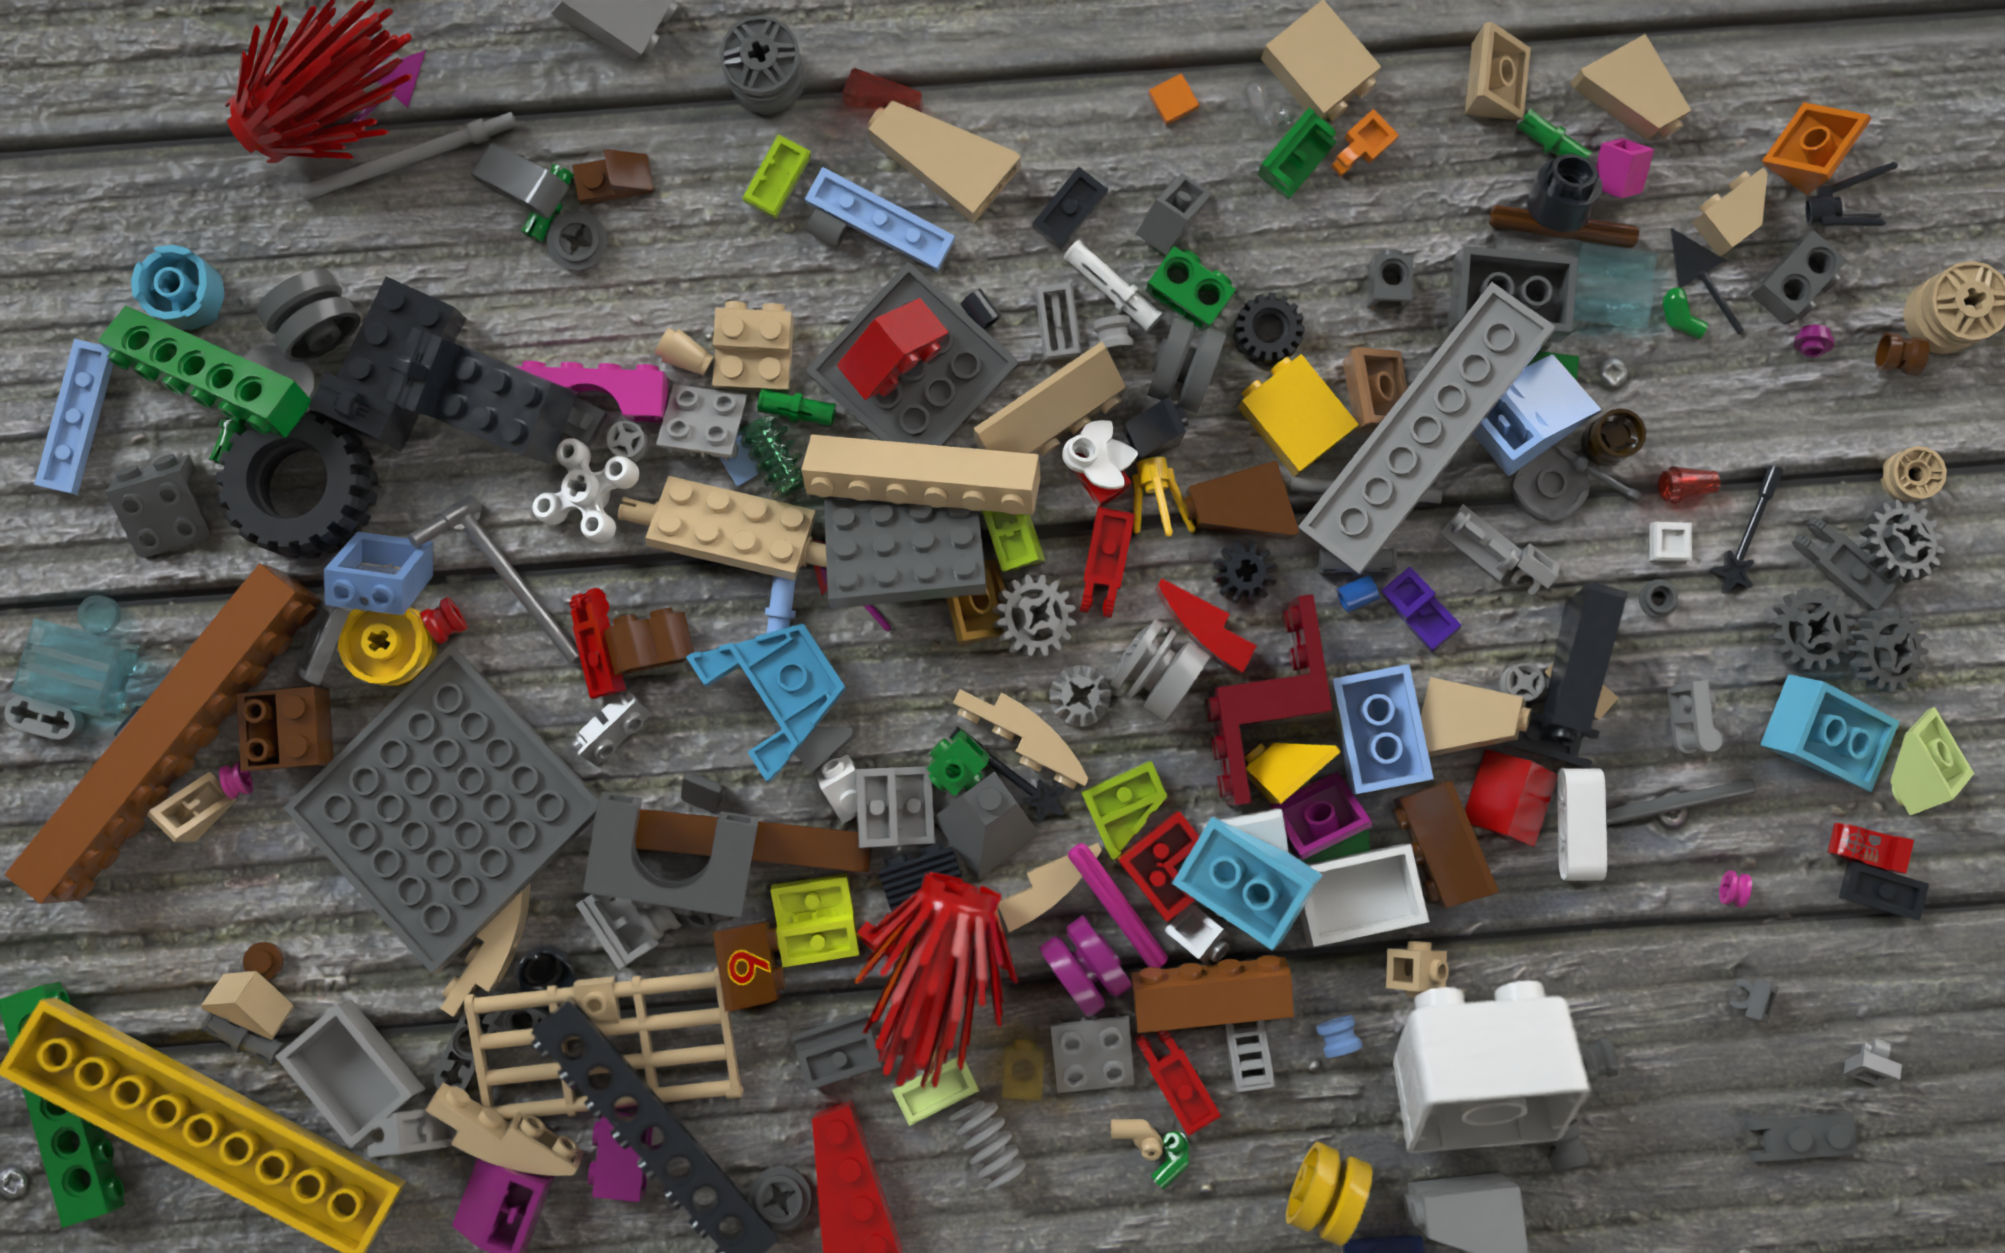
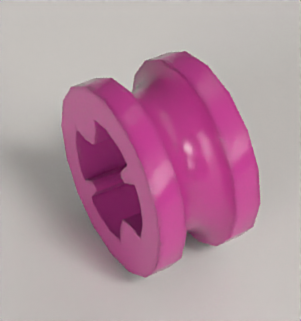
M240 761L235 762L232 768L228 765L220 767V783L228 798H238L240 792L244 795L253 792L250 771H241Z
M1726 871L1719 888L1721 904L1729 905L1731 902H1734L1735 907L1744 908L1751 895V876L1742 873L1738 877L1735 871Z

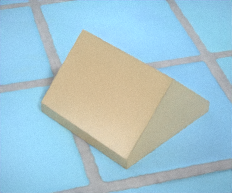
M1493 22L1484 23L1472 43L1465 114L1516 121L1523 120L1531 48Z

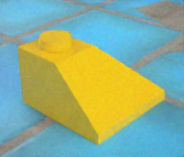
M1259 743L1244 756V759L1248 762L1245 764L1247 777L1270 804L1282 803L1337 756L1340 750L1336 746L1271 743L1264 747L1262 743Z

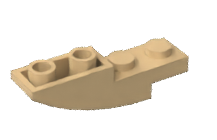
M961 689L959 690L953 702L955 706L960 708L957 715L975 724H978L981 718L994 725L991 732L1009 741H1012L1014 736L1021 738L1015 753L1022 756L1019 763L1037 772H1040L1042 766L1056 772L1055 781L1071 789H1075L1077 783L1082 786L1086 785L1088 777L1076 756L1062 738L1034 712L1002 692L995 706Z
M530 883L477 935L484 943L482 945L477 943L471 949L464 961L468 964V967L460 978L455 976L445 988L442 996L446 1000L440 1009L452 1017L464 1012L465 995L477 992L480 987L487 992L497 989L506 975L524 932L529 908Z
M444 1082L440 1085L425 1110L457 1130L451 1142L452 1145L472 1156L511 1170L551 1176L574 1175L584 1154V1151L579 1149L572 1139L566 1136H558L548 1130L538 1118L530 1115L526 1116L518 1111L509 1123L495 1109L490 1107L484 1108L470 1099L469 1095L461 1088L451 1087Z

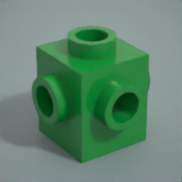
M961 729L949 742L943 738L928 753L932 757L927 767V770L930 772L929 778L938 789L943 792L948 790L953 796L962 788L967 792L983 777L980 771L987 765L990 755L966 731Z

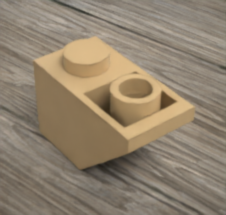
M1761 168L1752 176L1745 171L1727 185L1731 190L1730 193L1723 198L1716 193L1698 207L1702 214L1692 224L1718 256L1724 255L1762 226L1768 175L1764 168Z

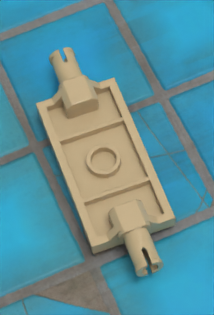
M668 476L660 500L656 504L624 496L621 500L624 505L620 504L618 520L650 526L645 537L646 546L794 581L796 580L799 568L802 566L806 567L807 563L827 568L826 544L814 542L813 537H810L816 518V513L813 509Z

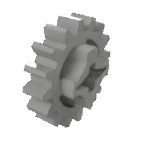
M1028 574L1020 578V583L1016 580L1008 583L1009 592L1003 590L997 595L1003 604L992 608V612L1000 615V619L992 623L993 627L1002 628L1004 631L998 638L999 641L1009 639L1012 642L1009 651L1012 653L1019 648H1023V658L1031 657L1034 651L1038 658L1047 656L1048 649L1052 653L1061 649L1059 641L1066 642L1071 638V635L1065 629L1076 625V621L1068 618V613L1074 611L1075 606L1066 605L1064 602L1070 595L1069 592L1066 591L1059 594L1056 591L1059 582L1056 580L1049 585H1045V575L1036 577L1033 582ZM1026 592L1038 593L1034 599L1020 596ZM1037 608L1035 619L1038 622L1031 625L1033 614L1030 611ZM1035 633L1042 637L1045 635L1048 637L1043 641L1030 640L1031 636L1035 635Z

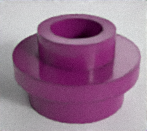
M1812 324L1800 328L1799 334L1794 338V348L1807 357L1823 356L1834 347V338L1831 336V330L1823 325Z

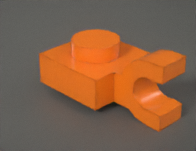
M1373 109L1346 133L1344 139L1350 145L1337 155L1336 161L1331 165V168L1342 177L1361 157L1370 165L1397 140L1399 134Z

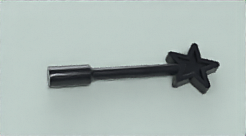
M1768 466L1757 493L1759 496L1736 554L1734 555L1731 550L1724 553V566L1714 567L1709 570L1711 574L1723 578L1722 593H1729L1735 584L1744 588L1753 586L1746 572L1754 564V560L1744 561V558L1768 500L1773 498L1784 472L1779 467Z
M959 726L949 737L950 740L961 730ZM973 738L983 748V745ZM987 752L990 755L987 764L1031 796L1024 798L1023 802L1037 807L1036 821L1038 823L1042 822L1048 812L1061 816L1064 815L1065 812L1057 802L1065 790L1064 787L1049 791L1043 781L1039 779L1036 788Z

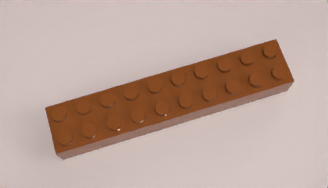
M259 563L4 875L39 904L76 901L84 898L95 885L93 880L99 872L111 866L119 857L120 851L118 849L125 840L134 837L145 824L143 818L148 812L165 801L170 793L168 788L174 780L184 776L192 768L195 762L192 758L201 747H206L214 741L219 733L217 728L223 720L237 712L236 694L246 693L251 686H257L268 673L267 666L276 656L283 655L289 649L293 642L291 637L299 627L306 626L317 613L316 606L321 602V599L287 572Z

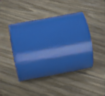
M1366 575L1336 589L1340 603L1347 613L1380 598L1378 589L1370 575Z

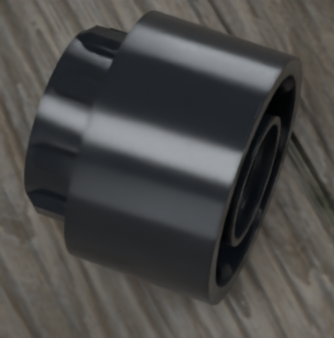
M1576 154L1561 155L1558 158L1545 162L1539 169L1527 199V208L1530 215L1539 224L1554 231L1572 232L1584 227L1588 223L1602 193L1603 185L1596 167L1587 158Z

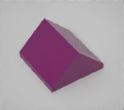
M1338 771L1294 792L1282 803L1269 804L1271 809H1282L1287 843L1294 857L1300 860L1373 826L1372 821Z

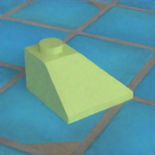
M1935 707L1928 709L1906 732L1890 780L1896 801L1900 805L1905 806L1909 815L1953 800L1974 775L1973 770Z

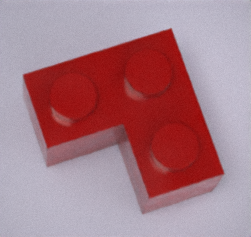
M918 298L875 318L836 366L864 400L879 393L884 397L900 384L897 378L901 373L904 374L911 370L921 359L924 363L933 359L941 351L942 347L939 344L949 332L922 299Z
M1175 811L1116 858L1166 922L1196 900L1172 884L1178 874L1174 866L1190 854L1200 837L1180 811Z

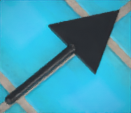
M1671 228L1678 288H1682L1700 277L1736 333L1742 334L1744 332L1743 327L1706 273L1724 262L1725 259Z

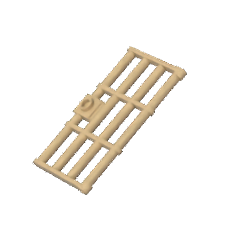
M715 967L712 972L649 979L634 976L631 981L616 982L615 976L576 980L573 987L558 989L557 985L548 986L547 990L478 998L474 994L465 995L464 1005L482 1106L495 1109L502 1115L504 1120H512L518 1111L526 1116L534 1117L567 1114L568 1117L577 1116L578 1112L589 1111L584 1104L588 1097H576L575 1090L569 1088L561 1079L564 1098L495 1106L491 1086L561 1078L557 1073L561 1066L556 1062L488 1070L485 1050L532 1045L531 1041L535 1037L531 1033L532 1029L482 1034L479 1013L549 1006L551 1013L569 996L575 1000L605 1036L631 1033L640 1034L642 1053L623 1055V1057L635 1070L645 1069L647 1084L664 1103L726 1096L727 1099L742 1098L744 1089L741 1084V1077L739 1076L730 1011L725 1012L718 967ZM716 987L719 1008L647 1016L644 995ZM634 996L637 1017L621 1019L618 998ZM722 1024L724 1044L653 1052L650 1031ZM569 1037V1038H567V1039L563 1042V1044H562V1047H563L564 1052H565L567 1055H569V1053H568V1047H567V1041H568V1040H577V1039H581V1038H579V1037ZM727 1060L730 1080L658 1087L656 1067ZM596 1067L589 1075L610 1073V1071L604 1067ZM623 1097L615 1104V1108L638 1106L637 1102L631 1097Z

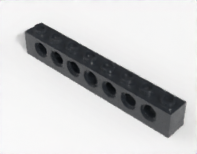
M571 996L532 1029L531 1033L535 1039L531 1043L538 1053L546 1060L551 1056L561 1066V1069L557 1072L561 1079L572 1090L577 1086L588 1097L584 1104L598 1120L604 1116L611 1123L614 1129L610 1133L616 1142L624 1150L629 1146L632 1147L640 1157L636 1161L640 1169L649 1179L652 1180L655 1176L660 1179L666 1186L662 1192L667 1200L677 1210L683 1206L692 1216L688 1222L702 1239L709 1235L717 1244L718 1248L714 1250L715 1253H765L779 1241L776 1230L759 1213L755 1206ZM569 1037H579L584 1041L586 1049L580 1056L572 1057L564 1052L563 1042ZM596 1067H604L611 1072L612 1079L605 1086H595L589 1080V1073ZM623 1097H631L637 1102L638 1109L630 1116H622L615 1109L616 1102ZM650 1127H657L664 1133L663 1140L654 1146L645 1144L641 1139L644 1130ZM683 1157L687 1159L690 1163L688 1171L682 1175L670 1173L667 1165L673 1158ZM702 1187L712 1188L716 1192L714 1200L706 1205L698 1204L693 1199L695 1192ZM727 1217H736L742 1224L737 1232L725 1234L719 1229L721 1222Z

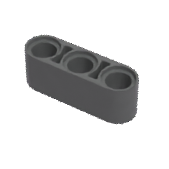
M490 143L470 173L477 181L490 190L545 219L551 217L569 190V186L553 173L495 143Z

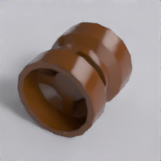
M1886 332L1881 337L1876 349L1875 366L1877 369L1892 371L1897 368L1901 369L1904 374L1918 376L1924 370L1929 357V342L1927 339L1912 337L1909 340L1903 339L1900 334Z

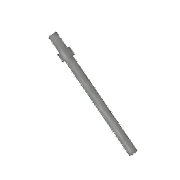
M512 112L487 121L481 118L467 123V128L300 186L299 190L303 199L307 201L472 142L478 145L491 140V135L517 127V123Z

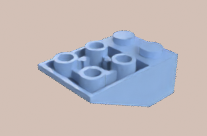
M1552 354L1525 367L1473 435L1509 477L1601 412V409Z

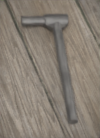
M469 494L438 513L437 518L408 535L410 543L415 548H418L446 530L462 532L464 530L568 663L571 664L580 658L576 646L477 523L480 519L482 507L475 496Z

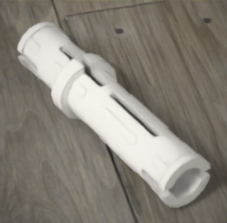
M1077 240L1065 253L1063 259L1072 264L1092 284L1115 302L1114 307L1119 312L1124 310L1146 332L1150 331L1163 316L1161 311L1159 312L1139 294L1140 289L1136 285L1130 286L1107 264L1084 246L1080 240Z

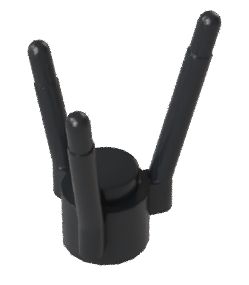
M1891 162L1833 185L1817 187V196L1806 198L1805 215L1807 225L1809 227L1822 225V227L1833 225L1884 226L1886 220L1880 218L1882 216L1881 211H1843L1841 197H1834L1833 193L1894 170L1898 167V163Z

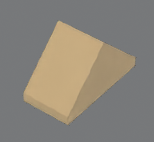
M208 772L151 809L147 816L174 842L197 841L235 802L236 798H228L223 791L220 781L211 772Z
M257 971L223 974L201 1005L203 1010L273 1040L294 1009L293 1004Z

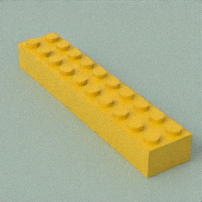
M57 998L40 1000L0 1065V1075L342 1253H367L407 1182Z

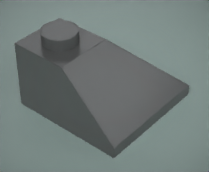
M995 772L933 817L978 880L1039 835L1037 829Z

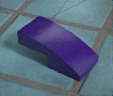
M1410 566L1381 590L1387 602L1431 653L1461 629V624L1435 598L1436 593Z

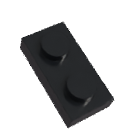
M1078 166L1033 221L1032 228L1058 249L1062 250L1107 195L1108 188Z
M1848 861L1839 898L1910 920L1920 921L1929 883L1855 861Z

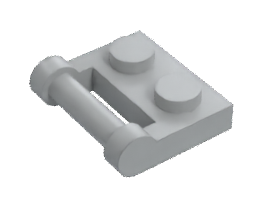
M1696 681L1667 686L1674 748L1683 754L1693 753L1697 749L1704 752L1718 750L1723 743L1722 734L1714 729L1712 712L1716 708V699L1713 690L1709 689V682ZM1691 722H1693L1694 732L1691 731Z

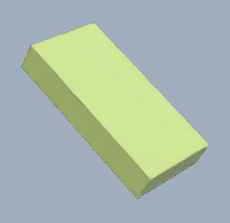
M958 1056L947 1061L946 1065L943 1063L939 1083L936 1088H933L931 1083L933 1072L929 1075L925 1090H923L920 1084L923 1074L915 1077L914 1080L905 1082L902 1087L897 1086L893 1088L892 1091L909 1126L979 1091V1087L965 1060L962 1071L957 1066Z

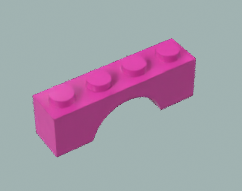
M523 361L522 366H515L577 391V394L588 391L608 394L616 399L622 415L628 421L663 422L668 405L669 378L663 371H659L658 366L639 364L636 365V370L621 369V365L600 363L598 364V369L583 368V364L576 362H562L560 367H546L545 363L539 361Z

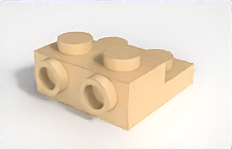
M728 301L725 302V308H715L713 387L715 389L761 391L764 388L774 392H789L794 317L792 313L785 311L784 305L776 303L763 304L762 310L747 309L748 304L744 302Z

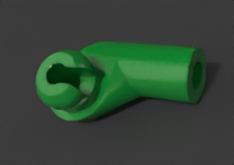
M1674 287L1669 289L1662 300L1667 325L1700 340L1707 329L1708 322L1690 315L1687 293L1682 288Z
M1170 1131L1164 1136L1165 1162L1151 1174L1153 1180L1163 1190L1189 1166V1142L1186 1136L1178 1131Z

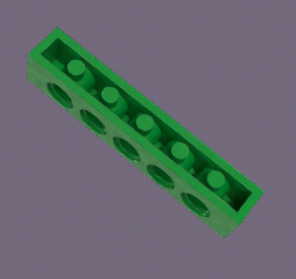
M126 305L97 340L109 352L107 358L119 368L127 371L129 367H132L137 374L151 383H155L158 379L162 381L166 388L179 396L186 392L194 401L205 408L210 409L214 405L218 407L221 413L233 421L239 422L241 418L247 420L246 422L252 428L264 435H268L271 431L286 438L308 409L311 402L310 397L294 380Z
M60 982L40 985L0 999V1013L10 1048L15 1043L40 1000L57 998L70 1005L69 996L62 988ZM22 1087L61 1227L65 1228L124 1206V1185L121 1179L116 1176L112 1163L114 1156L113 1147L110 1141L105 1138L103 1128ZM73 1131L80 1137L79 1148L75 1147L71 1141ZM83 1169L87 1170L91 1175L90 1186L85 1184L82 1179Z

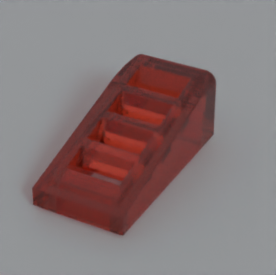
M857 68L851 69L842 93L844 105L849 107L879 109L883 107L885 109L893 100L919 112H922L924 108L921 92Z

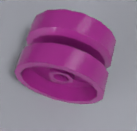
M1082 915L1067 926V934L1077 947V950L1071 953L1062 939L1053 936L1038 948L1086 1016L1090 1018L1105 1007L1104 998L1094 985L1095 982L1100 979L1108 992L1116 997L1131 988L1133 984L1120 968L1119 964L1122 962L1101 933L1098 935L1095 933Z

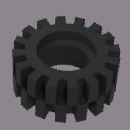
M1269 293L1267 297L1259 294L1254 300L1250 299L1247 301L1245 306L1241 308L1234 324L1235 331L1233 337L1238 342L1236 346L1238 351L1243 350L1245 353L1244 358L1248 361L1252 358L1256 360V365L1261 366L1263 363H1268V366H1274L1276 362L1283 360L1287 356H1292L1298 348L1305 330V325H1302L1304 318L1302 313H1297L1298 306L1295 302L1291 305L1287 302L1288 297L1282 295L1280 299L1276 298V293ZM1265 316L1276 318L1283 328L1281 339L1274 343L1261 341L1256 336L1254 330L1258 319Z

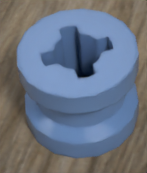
M1352 1015L1337 1017L1316 1026L1318 1035L1324 1038L1325 1046L1323 1051L1326 1058L1345 1055L1363 1047L1361 1039L1355 1036L1353 1030L1355 1020Z

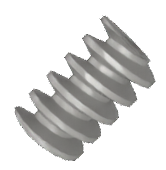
M981 1100L956 1112L949 1117L950 1122L963 1121L964 1124L958 1129L956 1135L970 1136L963 1149L964 1151L977 1150L978 1153L969 1162L971 1165L983 1163L984 1168L976 1176L978 1179L990 1178L991 1182L984 1189L989 1190L1016 1177L1025 1168L1026 1164L1024 1159H1013L1019 1152L1017 1145H1006L1012 1138L1011 1132L1009 1130L998 1131L1005 1123L1003 1116L991 1117L998 1109L997 1103Z

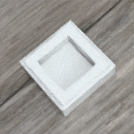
M1650 523V561H1692V523Z

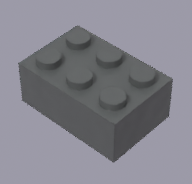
M1463 246L1453 260L1448 332H1453L1479 297L1493 282L1553 324L1555 331L1547 341L1560 343L1573 332L1578 257Z

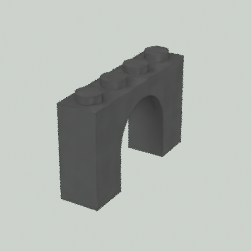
M603 791L597 804L583 888L584 893H590L594 899L606 902L615 901L616 898L632 900L631 903L634 906L642 908H653L655 904L670 906L671 911L679 914H693L694 911L710 913L711 918L721 921H731L733 917L741 918L759 822L758 817L720 811L711 859L705 868L698 874L684 880H667L651 873L642 864L637 854L636 833L642 798Z

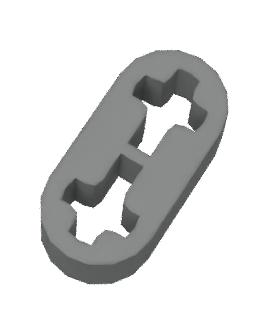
M19 695L13 697L8 701L4 711L5 719L11 727L50 739H74L81 733L84 725L83 716L77 709L34 696ZM21 707H27L28 710L37 712L39 715L37 719L25 718V716L19 714ZM51 717H64V720L69 721L68 728H61L57 724L50 723Z

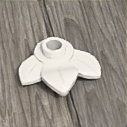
M1099 420L1088 423L1083 428L1081 435L1068 440L1063 448L1062 457L1070 469L1084 473L1092 484L1105 489L1122 488L1125 484L1121 471L1128 468L1134 462L1138 452L1127 444L1112 439L1113 425L1111 421ZM1076 453H1082L1086 458H1081Z

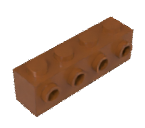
M1265 955L1257 960L1241 962L1234 959H1226L1218 964L1211 965L1187 963L1179 968L1172 969L1148 967L1140 972L1131 973L1134 1015L1138 1033L1294 1017L1292 975L1285 957L1278 958L1273 955Z

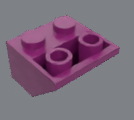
M477 1158L452 1226L476 1247L490 1253H526L555 1176L511 1170Z

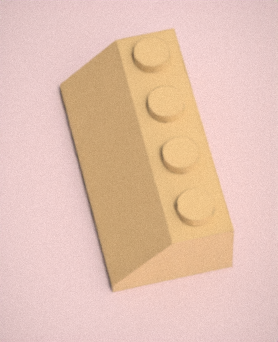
M1101 341L974 428V439L978 448L1030 454L1040 453L1044 457L1060 446L1061 443L1058 439L1069 432L1073 436L1080 433L1085 425L1091 422L1090 417L1101 410L1104 414H1107L1123 402L1121 396L1124 395L1126 386L1103 342Z

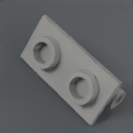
M1464 504L1439 533L1498 581L1502 579L1508 570H1512L1520 560L1519 556L1523 552Z
M627 690L624 694L620 692L601 710L609 721L603 724L595 716L575 734L577 739L572 744L579 750L577 753L598 766L602 761L610 758L616 748L628 736L637 732L643 726L644 721L652 715L651 711L640 704L638 698L630 690Z

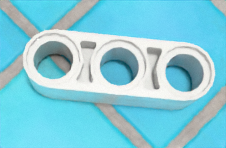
M1561 768L1557 779L1560 876L1564 881H1603L1607 872L1604 773L1600 768Z

